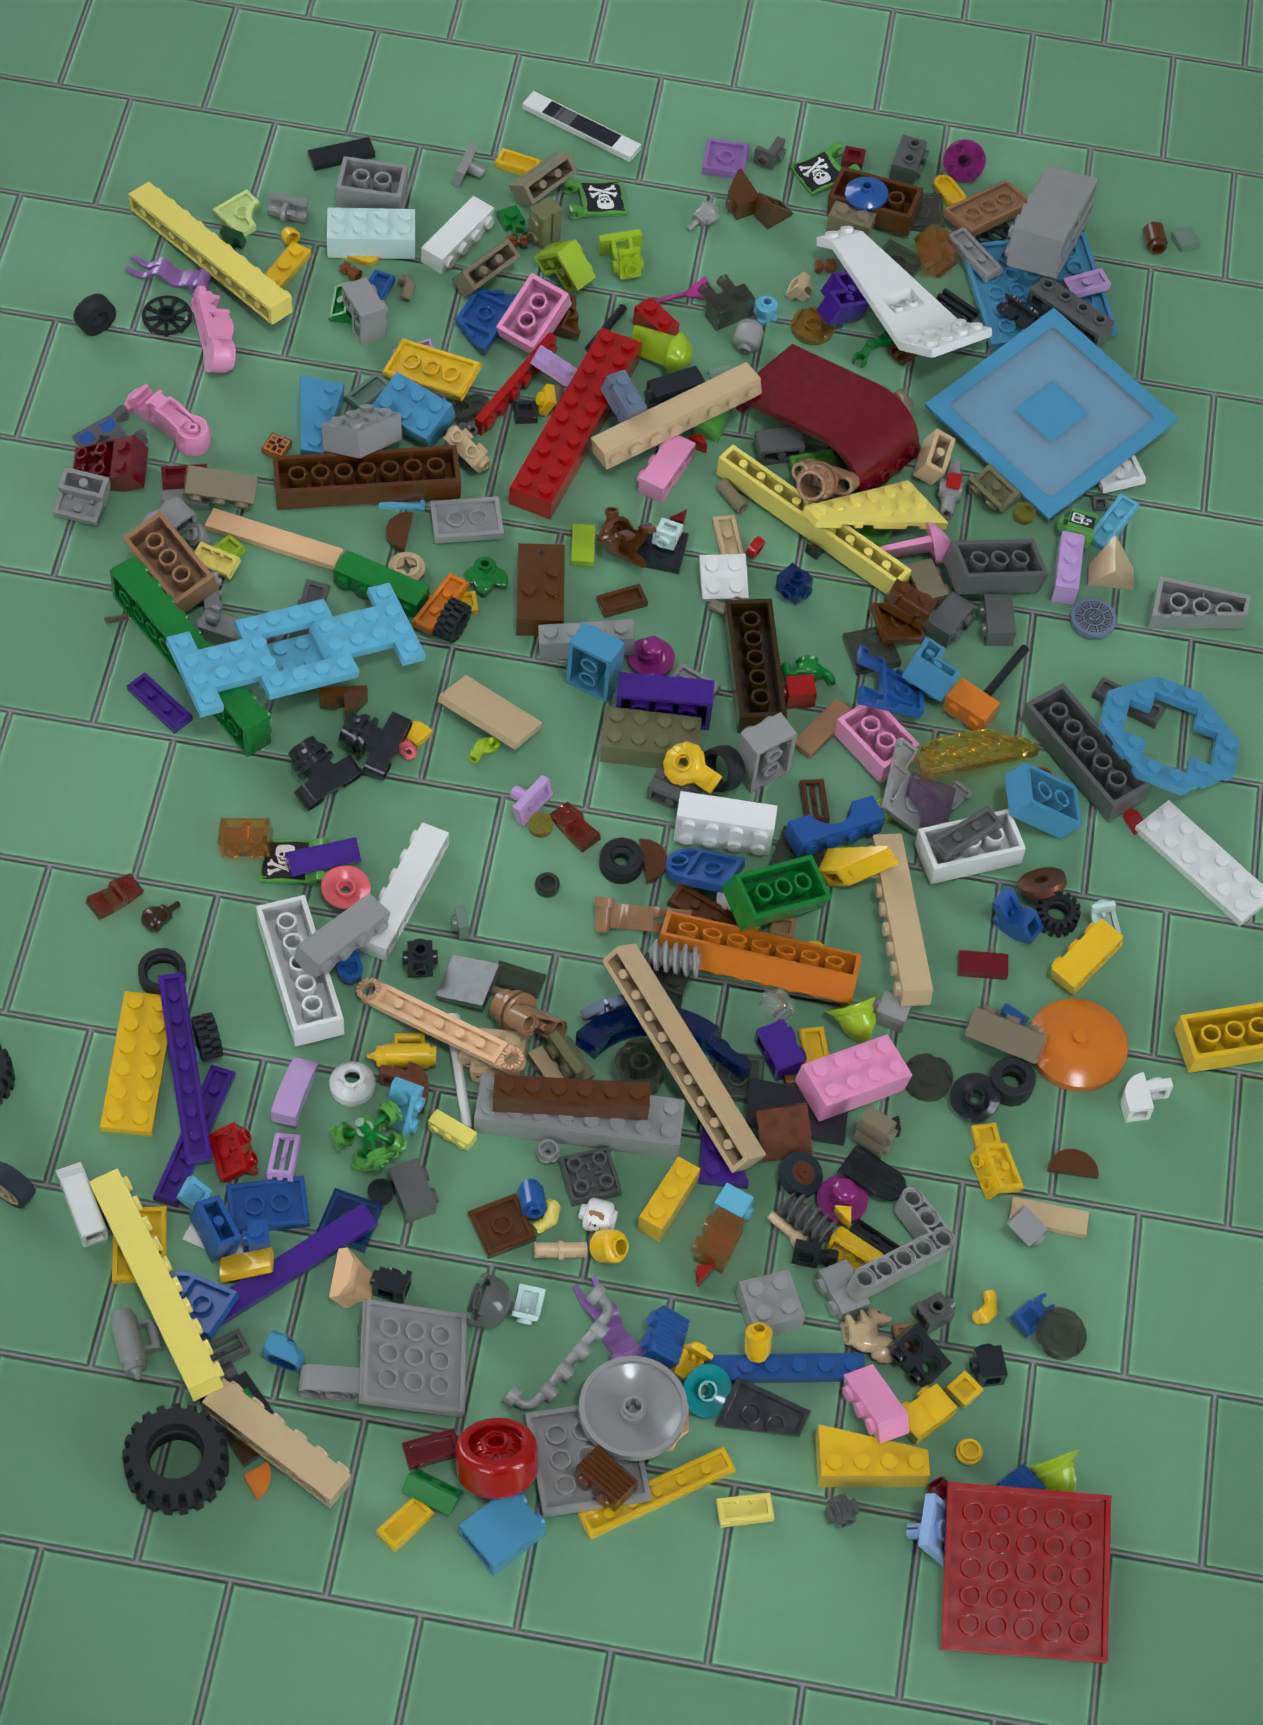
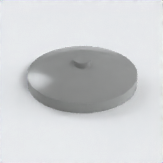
M641 1356L617 1357L597 1367L585 1381L579 1399V1418L589 1440L595 1446H600L610 1456L627 1461L651 1459L670 1449L681 1436L688 1413L686 1393L677 1376L663 1364Z

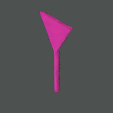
M706 276L685 292L654 299L658 303L680 297L717 301Z

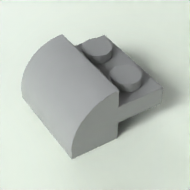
M64 467L58 485L59 493L52 511L53 515L98 526L103 510L107 509L111 488L109 477Z

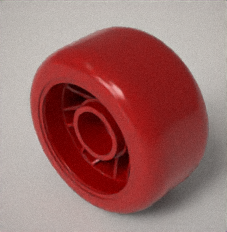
M489 1418L478 1421L467 1427L457 1440L455 1456L458 1479L463 1487L474 1495L487 1499L509 1498L529 1488L537 1476L539 1463L536 1438L527 1426L516 1420Z

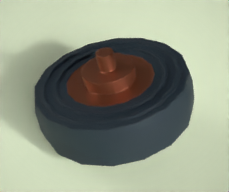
M793 1152L784 1157L779 1164L778 1178L783 1189L789 1195L797 1192L796 1197L805 1194V1198L816 1193L821 1187L823 1172L819 1162L811 1154Z

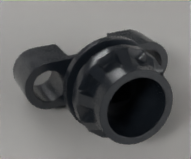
M351 712L341 729L338 741L344 743L348 750L353 753L357 750V756L362 757L366 751L370 754L363 767V773L384 781L392 766L391 760L394 754L398 752L400 743L406 740L413 720L392 712L382 729L377 727L379 723L378 718L374 717L370 721L371 717L367 714L357 715Z
M314 736L304 739L288 753L292 760L293 770L299 772L297 777L300 780L309 779V781L301 785L294 792L307 811L321 804L328 794L335 793L341 786L347 787L363 775V771L351 755L332 765L330 760L334 756L333 752L327 751L328 747L326 744L318 742Z

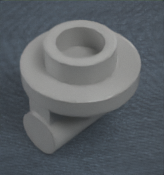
M192 523L186 531V539L189 545L198 546L200 542L211 545L204 525Z

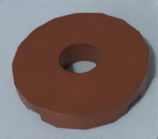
M1055 867L1034 869L1024 874L1018 881L1019 893L1022 896L1026 895V898L1031 900L1050 898L1055 895V891L1059 889L1061 892L1067 885L1065 872Z

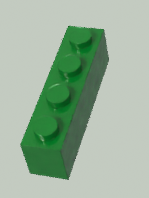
M349 550L345 551L333 569L334 584L342 589L355 592L362 598L369 599L367 595L369 587L390 583L406 616L415 618L429 600V585Z

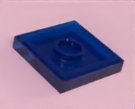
M335 1188L316 1232L362 1203L365 1204L378 1222L383 1212L384 1204ZM375 1229L347 1247L365 1253Z

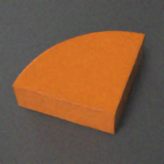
M268 1462L243 1475L257 1501L266 1494L270 1485L271 1470Z

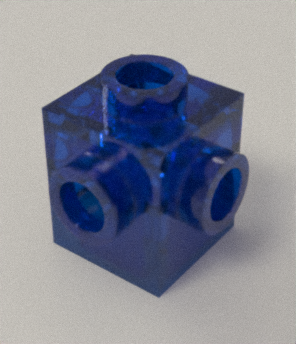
M792 562L777 575L775 590L783 598L797 605L802 599L806 600L813 591V577Z

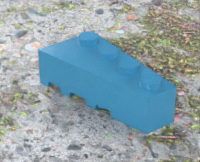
M300 375L301 455L329 453L323 451L322 424L331 421L332 417L340 416L345 401L344 383Z

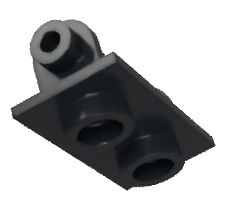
M1005 293L1006 302H1000L997 307L1000 310L999 313L1011 321L1018 315L1019 317L1015 324L1022 329H1026L1040 318V313L1033 307L1027 308L1023 305V301L1015 295L1011 297Z

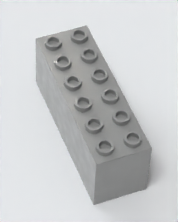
M1049 166L1045 173H1041L1039 183L1035 184L1033 193L1029 194L1027 203L1023 204L1021 213L1017 214L1014 225L1010 226L1008 237L1011 238V241L1007 244L1005 256L1008 257L1006 265L1056 279L1091 217L1098 178Z

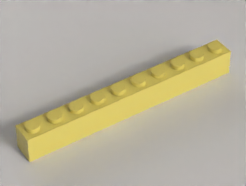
M147 182L128 193L130 210L201 268L206 269L212 277L270 324L273 325L292 313V296L287 290H283L273 279L268 278L258 267L253 266L243 255L238 254L230 244L222 241L216 233L211 232L201 221H197L187 210L177 205L175 200L166 196L160 188Z
M735 445L729 447L718 458L716 474L719 477L727 479L733 487L886 595L897 578L909 583L912 571L910 568L849 525H842L841 528H815L802 514L804 506L816 502L804 499L795 487Z
M117 1168L89 1181L94 1196L193 1401L223 1388L220 1377L224 1376V1372L218 1360L212 1362L210 1355L214 1354L207 1339L202 1341L200 1334L204 1333L197 1318L192 1320L189 1313L193 1312V1309L187 1297L182 1299L179 1294L183 1289L177 1276L171 1278L169 1274L173 1269L167 1256L161 1258L159 1251L163 1250L157 1236L151 1237L149 1233L153 1228L147 1215L141 1217L139 1213L143 1208L137 1195L132 1197L129 1192L133 1190V1187L127 1175L122 1177Z

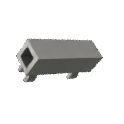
M211 605V610L205 608L202 616H198L195 621V625L200 629L204 640L211 642L215 646L240 640L234 627V622L238 619L222 614L221 607ZM285 634L267 638V644L285 640Z

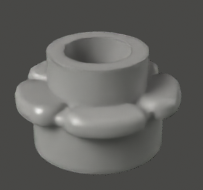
M545 1139L536 1147L535 1155L544 1164L554 1163L559 1159L561 1150L554 1140Z

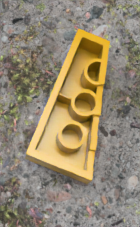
M818 1424L815 1434L818 1487H926L930 1477L928 1449L893 1441L880 1444L876 1437Z

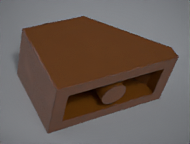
M742 168L737 170L725 202L727 211L732 213L736 220L754 215L758 195Z

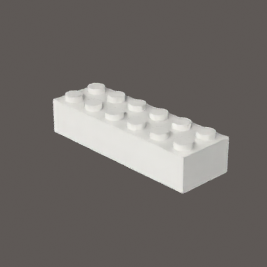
M305 895L256 906L258 927L294 1045L299 1046L344 1035V1018L330 973L321 974L314 979L294 960L297 945L316 932Z

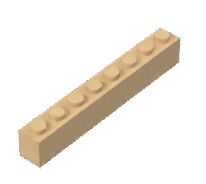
M745 362L591 437L593 454L607 470L762 394L761 378Z
M902 833L873 835L872 843L868 847L888 846L899 860L898 865L872 876V878H876L877 882L875 883V896L880 898L878 905L879 916L884 918L882 933L888 939V942H886V954L888 957L891 956L892 960L890 962L891 977L895 976L896 980L894 982V995L899 997L900 1006L930 1005L933 986Z

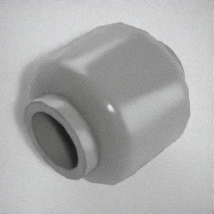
M746 319L736 326L732 342L740 353L750 354V352H755L760 348L764 331L757 321Z

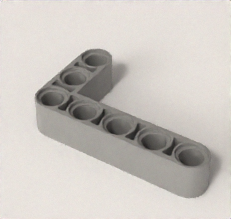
M915 1187L905 1188L894 1206L896 1215L914 1237V1240L856 1269L846 1286V1292L852 1299L856 1301L865 1300L943 1260L954 1245L955 1235L919 1189Z

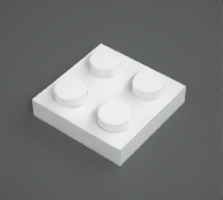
M746 554L699 555L702 602H711L712 599L718 601L732 600L735 596L743 599L749 598Z

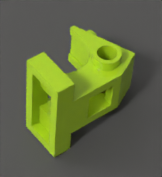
M641 229L598 235L597 251L599 257L611 256L613 274H617L620 280L640 277L641 270L644 269V260L640 254L643 237ZM626 241V243L616 244V242Z

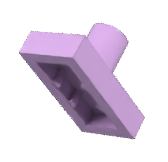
M541 775L528 790L518 785L513 787L510 797L517 801L512 807L516 823L525 826L553 795L549 778Z

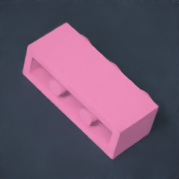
M680 435L660 443L657 454H652L645 470L642 469L637 477V482H639L638 492L662 503L694 458L696 443Z
M873 1364L844 1375L845 1386L842 1387L844 1398L847 1402L853 1404L857 1417L865 1421L868 1433L870 1435L874 1434L880 1444L910 1433L907 1411Z

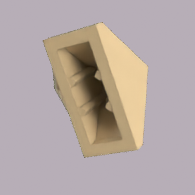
M1116 535L1088 564V586L1134 589V568Z

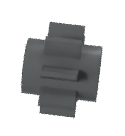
M840 1494L827 1501L829 1507L825 1508L826 1511L824 1513L829 1524L835 1522L838 1528H844L856 1522L855 1515H858L857 1511L860 1509L855 1498L849 1500L846 1494Z

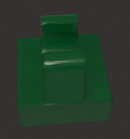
M225 225L222 226L219 232L222 240L226 244H230L234 250L237 247L243 249L247 242L243 232Z

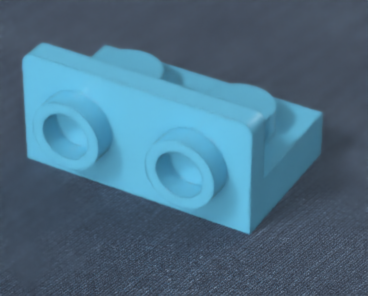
M395 1077L391 1084L388 1099L399 1106L403 1120H397L396 1124L387 1126L403 1131V1136L408 1139L411 1133H416L420 1123L417 1115L418 1112L422 1111L425 1103V1098L422 1097L424 1087Z

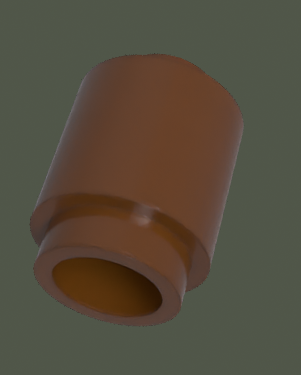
M1160 222L1148 223L1142 230L1146 247L1152 254H1161L1166 250L1168 244L1164 226Z

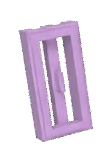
M275 1133L267 1169V1179L272 1180L273 1177H277V1180L283 1181V1178H288V1181L293 1182L301 1145V1135ZM280 1140H285L279 1170H276L275 1164ZM294 1141L290 1164L287 1171L285 1170V1166L287 1162L290 1142Z

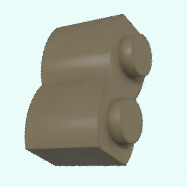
M870 1105L857 1124V1131L853 1141L879 1158L883 1153L887 1155L895 1143L893 1139L898 1132L895 1129L897 1122Z

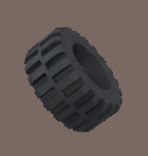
M172 1403V1408L165 1409L164 1405L156 1407L157 1412L151 1414L148 1411L142 1415L143 1422L140 1424L136 1421L131 1427L132 1435L128 1434L125 1438L122 1460L128 1487L132 1493H135L136 1499L141 1504L147 1502L148 1508L154 1512L161 1508L164 1515L172 1516L173 1511H180V1515L189 1514L188 1509L193 1507L198 1511L204 1508L203 1502L205 1500L211 1503L217 1497L216 1490L221 1491L223 1489L225 1477L229 1474L230 1459L225 1433L221 1432V1425L216 1419L211 1421L210 1414L205 1410L198 1413L196 1406L188 1404L186 1409L181 1408L180 1403ZM171 1441H187L196 1445L201 1450L202 1461L200 1465L185 1477L172 1479L160 1476L152 1470L150 1465V1459L154 1452L163 1444Z

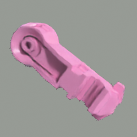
M197 286L191 301V311L195 317L203 349L204 368L208 373L231 371L235 365L236 349L232 340L234 326L229 316L230 310L217 308L220 296L207 291L205 286Z
M144 384L128 394L124 403L128 409L127 413L134 412L175 441L177 449L182 454L195 457L206 453L210 449L212 435L206 420L200 416L190 414L171 396L165 397L161 389L154 394L149 385Z

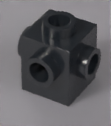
M415 939L407 941V951H402L403 966H408V978L433 977V965H438V950H433L432 940Z

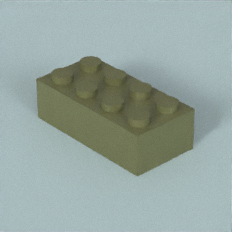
M606 706L600 762L648 768L663 767L667 751L675 744L691 742L699 745L702 718Z

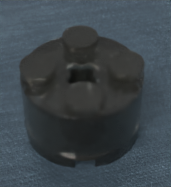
M644 1038L631 1039L619 1048L616 1053L613 1071L614 1081L650 1083V1095H655L663 1083L666 1064L651 1040Z

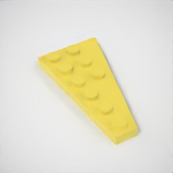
M909 480L806 505L802 511V514L815 528H841L842 525H853L854 528H863V525H872L874 529H906L907 526H918L919 529H926V522H930L940 529L946 530L949 524Z

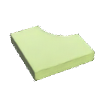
M246 189L212 209V215L223 225L243 232L244 237L257 230L252 217L255 211L260 208V201Z

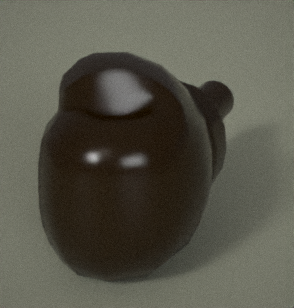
M176 901L168 907L164 904L148 907L142 913L141 922L150 931L159 932L162 925H165L172 919V911L180 907L181 904L179 901Z

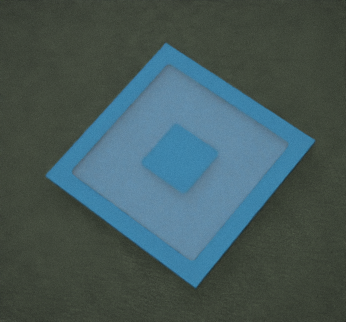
M1052 308L925 403V407L987 465L990 464L1048 521L1178 421V418L1055 308Z

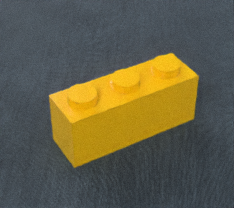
M1102 918L1096 924L1092 922L1085 929V935L1080 940L1075 939L1069 945L1068 952L1063 957L1058 956L1051 964V978L1072 996L1123 946L1124 936Z
M678 1156L640 1214L637 1230L660 1242L697 1185L701 1168Z

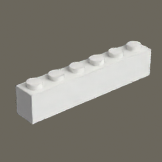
M423 822L418 830L413 831L410 837L411 844L409 848L402 851L398 868H393L389 876V885L387 888L383 887L379 894L378 901L391 912L388 920L389 926L382 934H376L366 946L360 948L361 952L386 962L449 846V832Z

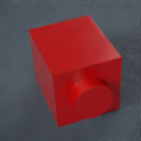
M814 675L785 676L783 688L786 708L815 707L817 690Z

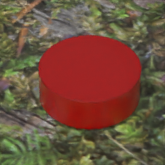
M757 536L750 543L745 554L751 559L756 558L765 546V540Z

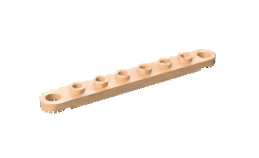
M366 978V980L363 979L362 982H359V985L356 987V993L364 1004L503 1072L516 1074L522 1071L526 1065V1058L519 1048L509 1045L507 1042L388 984H383L373 978ZM369 987L376 988L373 992L374 994L371 993V996L363 994ZM512 1056L519 1057L517 1064L507 1065L506 1061Z

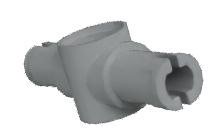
M956 460L949 461L947 473L944 478H941L937 498H940L941 501L940 514L945 519L953 517L954 507L957 502H960L964 484L961 481L960 490L946 487L949 472L960 474L961 463Z

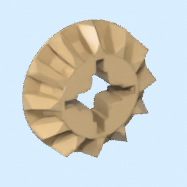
M412 552L398 553L388 563V568L418 581L425 573L423 559ZM404 563H406V565H407L408 568L410 569V572H409V573H407V572H405V570H403V569H404Z

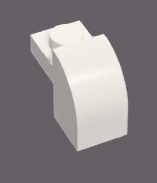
M1144 1072L1134 1075L1128 1081L1120 1102L1125 1123L1150 1119L1154 1110L1152 1100L1169 1098L1173 1089L1171 1078L1162 1079L1161 1077H1154L1146 1081Z

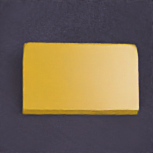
M842 1226L832 1234L825 1250H838L837 1262L847 1259L854 1272L859 1267L883 1256L882 1252Z

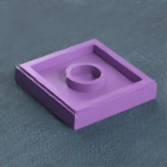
M707 138L702 174L734 179L738 169L742 168L745 173L749 144Z

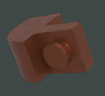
M410 1061L407 1070L397 1065H381L379 1085L391 1088L392 1081L395 1077L424 1087L422 1097L425 1098V1103L420 1112L424 1114L429 1089L428 1077L425 1071L419 1065Z

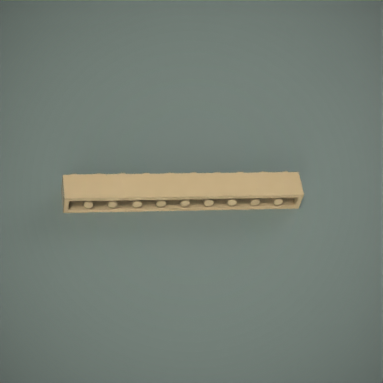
M636 943L617 946L602 962L731 1172L735 1173L750 1169L766 1156L765 1151Z

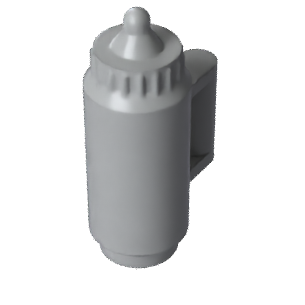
M120 1309L111 1314L112 1319L110 1321L120 1365L127 1375H134L136 1380H140L141 1373L147 1369L146 1354L159 1352L163 1349L154 1319L137 1320L136 1315L133 1314L131 1309ZM140 1328H146L150 1345L144 1346Z

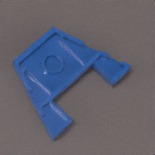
M861 644L857 650V663L879 673V692L861 684L857 690V703L920 718L924 713V691L917 686L910 685L906 679L901 677L903 674L902 670L898 668L894 671L886 665L884 658L878 656L876 659L867 653L869 648Z

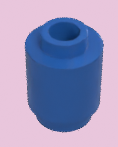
M535 1179L523 1181L518 1189L521 1212L525 1217L538 1218L547 1211L544 1188Z

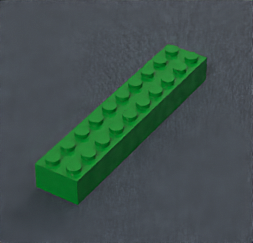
M133 556L110 569L113 597L182 679L166 644V638L190 631L198 650L212 647L213 645L209 641L206 642L200 629L189 622L185 611L179 610L176 607L173 597L170 594H165L160 582L149 575L146 565L143 562L139 563ZM244 686L218 692L224 705L223 712L212 714V716L246 757L271 744V715L266 707L259 705L255 694L251 690L248 691Z

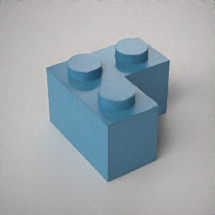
M926 636L901 677L906 679L910 685L917 686L923 690L930 698L941 702L956 681L960 671L941 659L946 648Z

